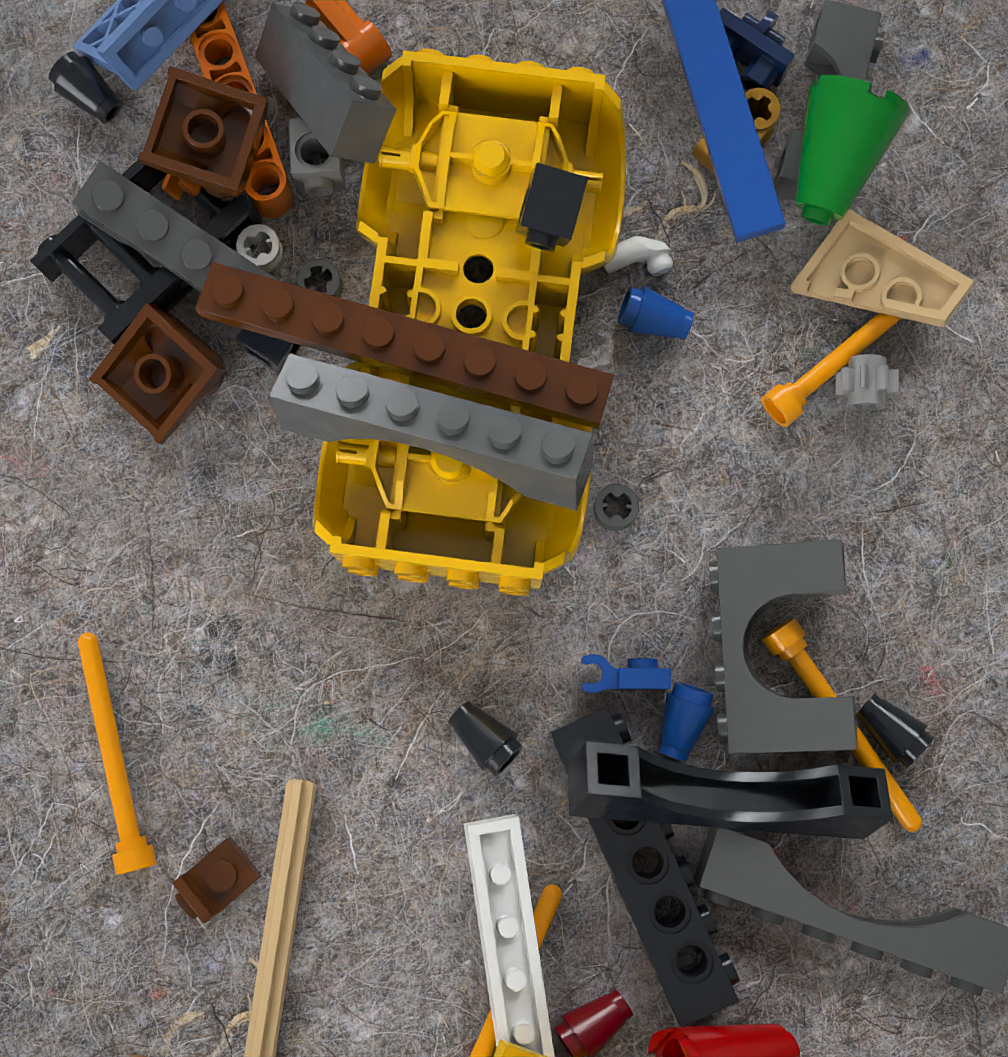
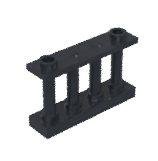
M138 160L122 174V176L147 193L167 175L165 172L139 163ZM202 187L197 196H192L211 215L210 221L202 229L233 250L236 249L238 236L245 228L250 225L262 224L254 205L242 193L232 201H223L221 198L210 195ZM79 215L60 233L46 238L40 244L37 254L30 260L51 282H54L63 273L105 314L104 322L97 328L114 345L146 303L156 304L166 312H169L194 289L166 267L154 268L135 248L120 243ZM97 240L141 281L140 288L126 301H118L77 260Z

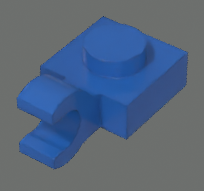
M590 654L581 658V664H594L601 670V679L597 683L581 684V690L584 692L598 693L608 689H671V668H658V659L631 658L627 659V668L617 669L612 667L607 659L597 654Z

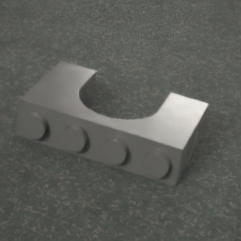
M842 540L716 548L717 561L709 562V581L711 591H719L720 611L712 612L714 641H722L723 661L715 662V682L717 691L725 692L726 712L718 713L720 743H728L729 754L857 750L858 736L854 696L797 699L780 695L768 688L759 679L749 657V638L753 626L761 614L772 605L793 598L847 595L844 545Z

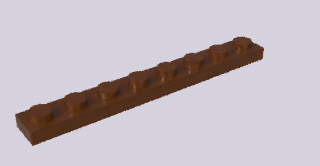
M215 262L211 264L195 308L198 315L206 319L598 430L614 378L613 374Z

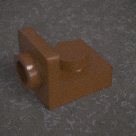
M230 836L188 872L180 875L172 883L178 891L175 898L183 911L191 918L196 919L199 917L206 923L248 889L262 874Z

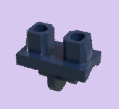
M722 8L720 15L733 57L736 61L747 67L740 77L743 89L745 91L754 88L768 89L771 85L778 88L795 54L782 47L786 38L773 30L779 15L769 11L759 21L749 13H746L740 19L727 9Z

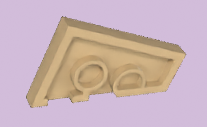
M849 209L844 218L836 223L790 286L791 292L944 328L973 289L974 280Z

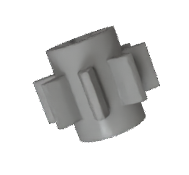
M875 354L852 356L849 358V367H842L841 372L836 373V396H847L848 408L851 410H882L886 408V399H892L893 394H899V370H888L887 358Z

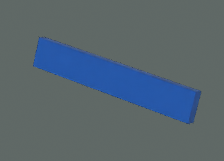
M661 0L736 243L784 229L785 219L716 0Z

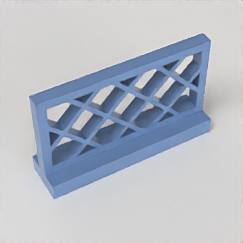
M117 0L72 47L80 56H87L92 63L117 74L129 88L137 91L223 0Z

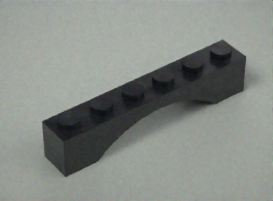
M589 741L584 743L567 765L569 816L851 839H865L893 819L885 769L831 765L782 772L721 771L672 762L653 755L639 746Z

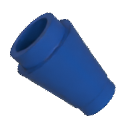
M644 285L640 289L630 286L620 307L618 324L627 326V331L630 333L670 338L676 337L685 340L693 323L694 312L686 310L684 307Z
M675 682L672 692H666L661 744L659 747L660 753L678 760L688 761L690 752H692L715 707L711 706L713 693L682 682Z

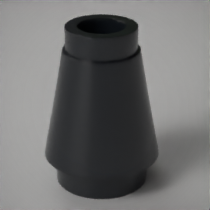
M70 51L64 54L51 68L48 78L54 84V91L93 117L98 118L103 124L110 122L120 112L123 103L116 97V94L87 56L80 57L76 52Z
M875 693L856 713V717L862 722V725L894 763L898 760L906 768L934 740V737L925 730L928 725L888 701L882 700Z
M470 701L461 705L448 721L481 770L485 771L488 769L494 776L504 771L523 749V746L516 740L518 736L516 732L478 707H475Z

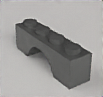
M825 0L814 24L804 66L813 71L818 77L821 75H840L872 83L869 90L871 92L873 77L866 75L869 62L876 63L882 48L884 34L877 32L882 13L832 0ZM804 130L792 131L782 150L774 181V188L778 197L795 201Z
M99 161L72 202L79 216L120 243L135 248L163 265L191 285L200 294L212 262L275 279V277L101 161Z

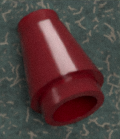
M614 989L608 994H604L561 1015L563 1021L553 1029L571 1057H596L613 1036L625 1025L626 1021L634 1015L622 995Z

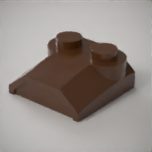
M169 66L167 82L144 150L138 156L139 163L201 185L212 196L218 198L239 197L247 183L262 138L268 111V98Z
M146 303L89 380L93 384H98L155 437L154 440L158 444H164L203 397L215 393L221 387L226 368L219 355L181 320L156 304Z

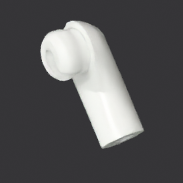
M633 236L618 243L613 260L604 265V268L608 274H611L637 262L647 264V269L653 276H660L669 272L673 267L672 258L669 256L671 249L665 242L642 236Z

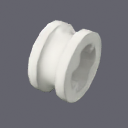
M261 224L250 225L238 236L236 243L237 253L267 273L278 267L282 261L283 248L273 229ZM263 239L266 240L271 251L269 254L260 253L257 259H255L249 247L251 244L260 245Z

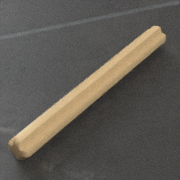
M291 779L286 783L244 1057L276 1056L316 794V784L308 780Z

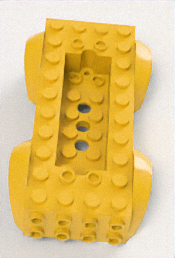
M429 48L420 49L417 52L403 50L402 57H399L385 68L380 81L382 93L397 110L375 163L364 162L358 202L356 232L377 248L369 306L569 362L580 275L594 271L613 260L618 247L624 213L627 168L625 122L621 99L610 85L605 82L606 75L595 74L592 70L584 67H571L567 70L546 68L534 61H520L517 64L496 62L488 56L478 54L464 58L447 56L438 50ZM536 163L588 177L572 239L565 247L556 245V249L553 252L531 247L525 244L526 236L515 233L530 174ZM476 256L488 259L493 266L491 278L484 283L469 281L463 272L464 265L469 259ZM467 305H476L485 311L487 317L481 326L469 329L463 327L458 322L457 315L459 311ZM358 361L344 367L592 433L591 427ZM374 439L323 441L314 499L313 530L330 546L329 552L342 564L341 567L348 569L347 573L378 577L379 569L394 571V574L398 575L399 580L408 582L428 583L429 575L446 577V581H449L448 586L478 590L479 582L499 584V592L503 594L529 596L530 588L540 589L543 575L570 562L577 553L586 519L591 472L576 511L525 497L504 482L477 468L423 448Z

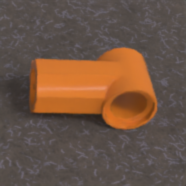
M306 0L304 3L320 13L321 21L328 29L340 37L339 42L343 47L360 60V67L367 75L392 57L391 49L378 28L369 20L363 22L345 0Z

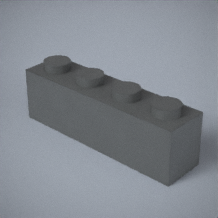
M297 2L293 3L292 7L272 3L254 57L331 157L374 164L397 109L382 93V86L370 78L360 67V60L350 54L339 42L340 37L328 29L321 21V15L317 10Z

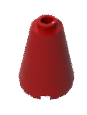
M777 1023L667 1027L652 1035L647 1055L656 1053V1057H800V1049L795 1037Z

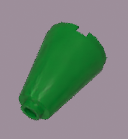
M821 75L818 81L813 79L808 91L795 206L803 210L801 214L802 219L817 225L830 226L831 220H842L904 124L910 110L907 101L889 90L886 91L884 99L879 98L869 92L872 83L840 75Z

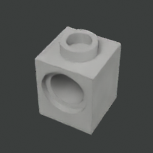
M289 118L291 175L298 193L305 192L310 196L323 197L331 195L334 190H346L344 159L331 157L302 118ZM318 153L329 156L320 165H310L307 163L311 156Z

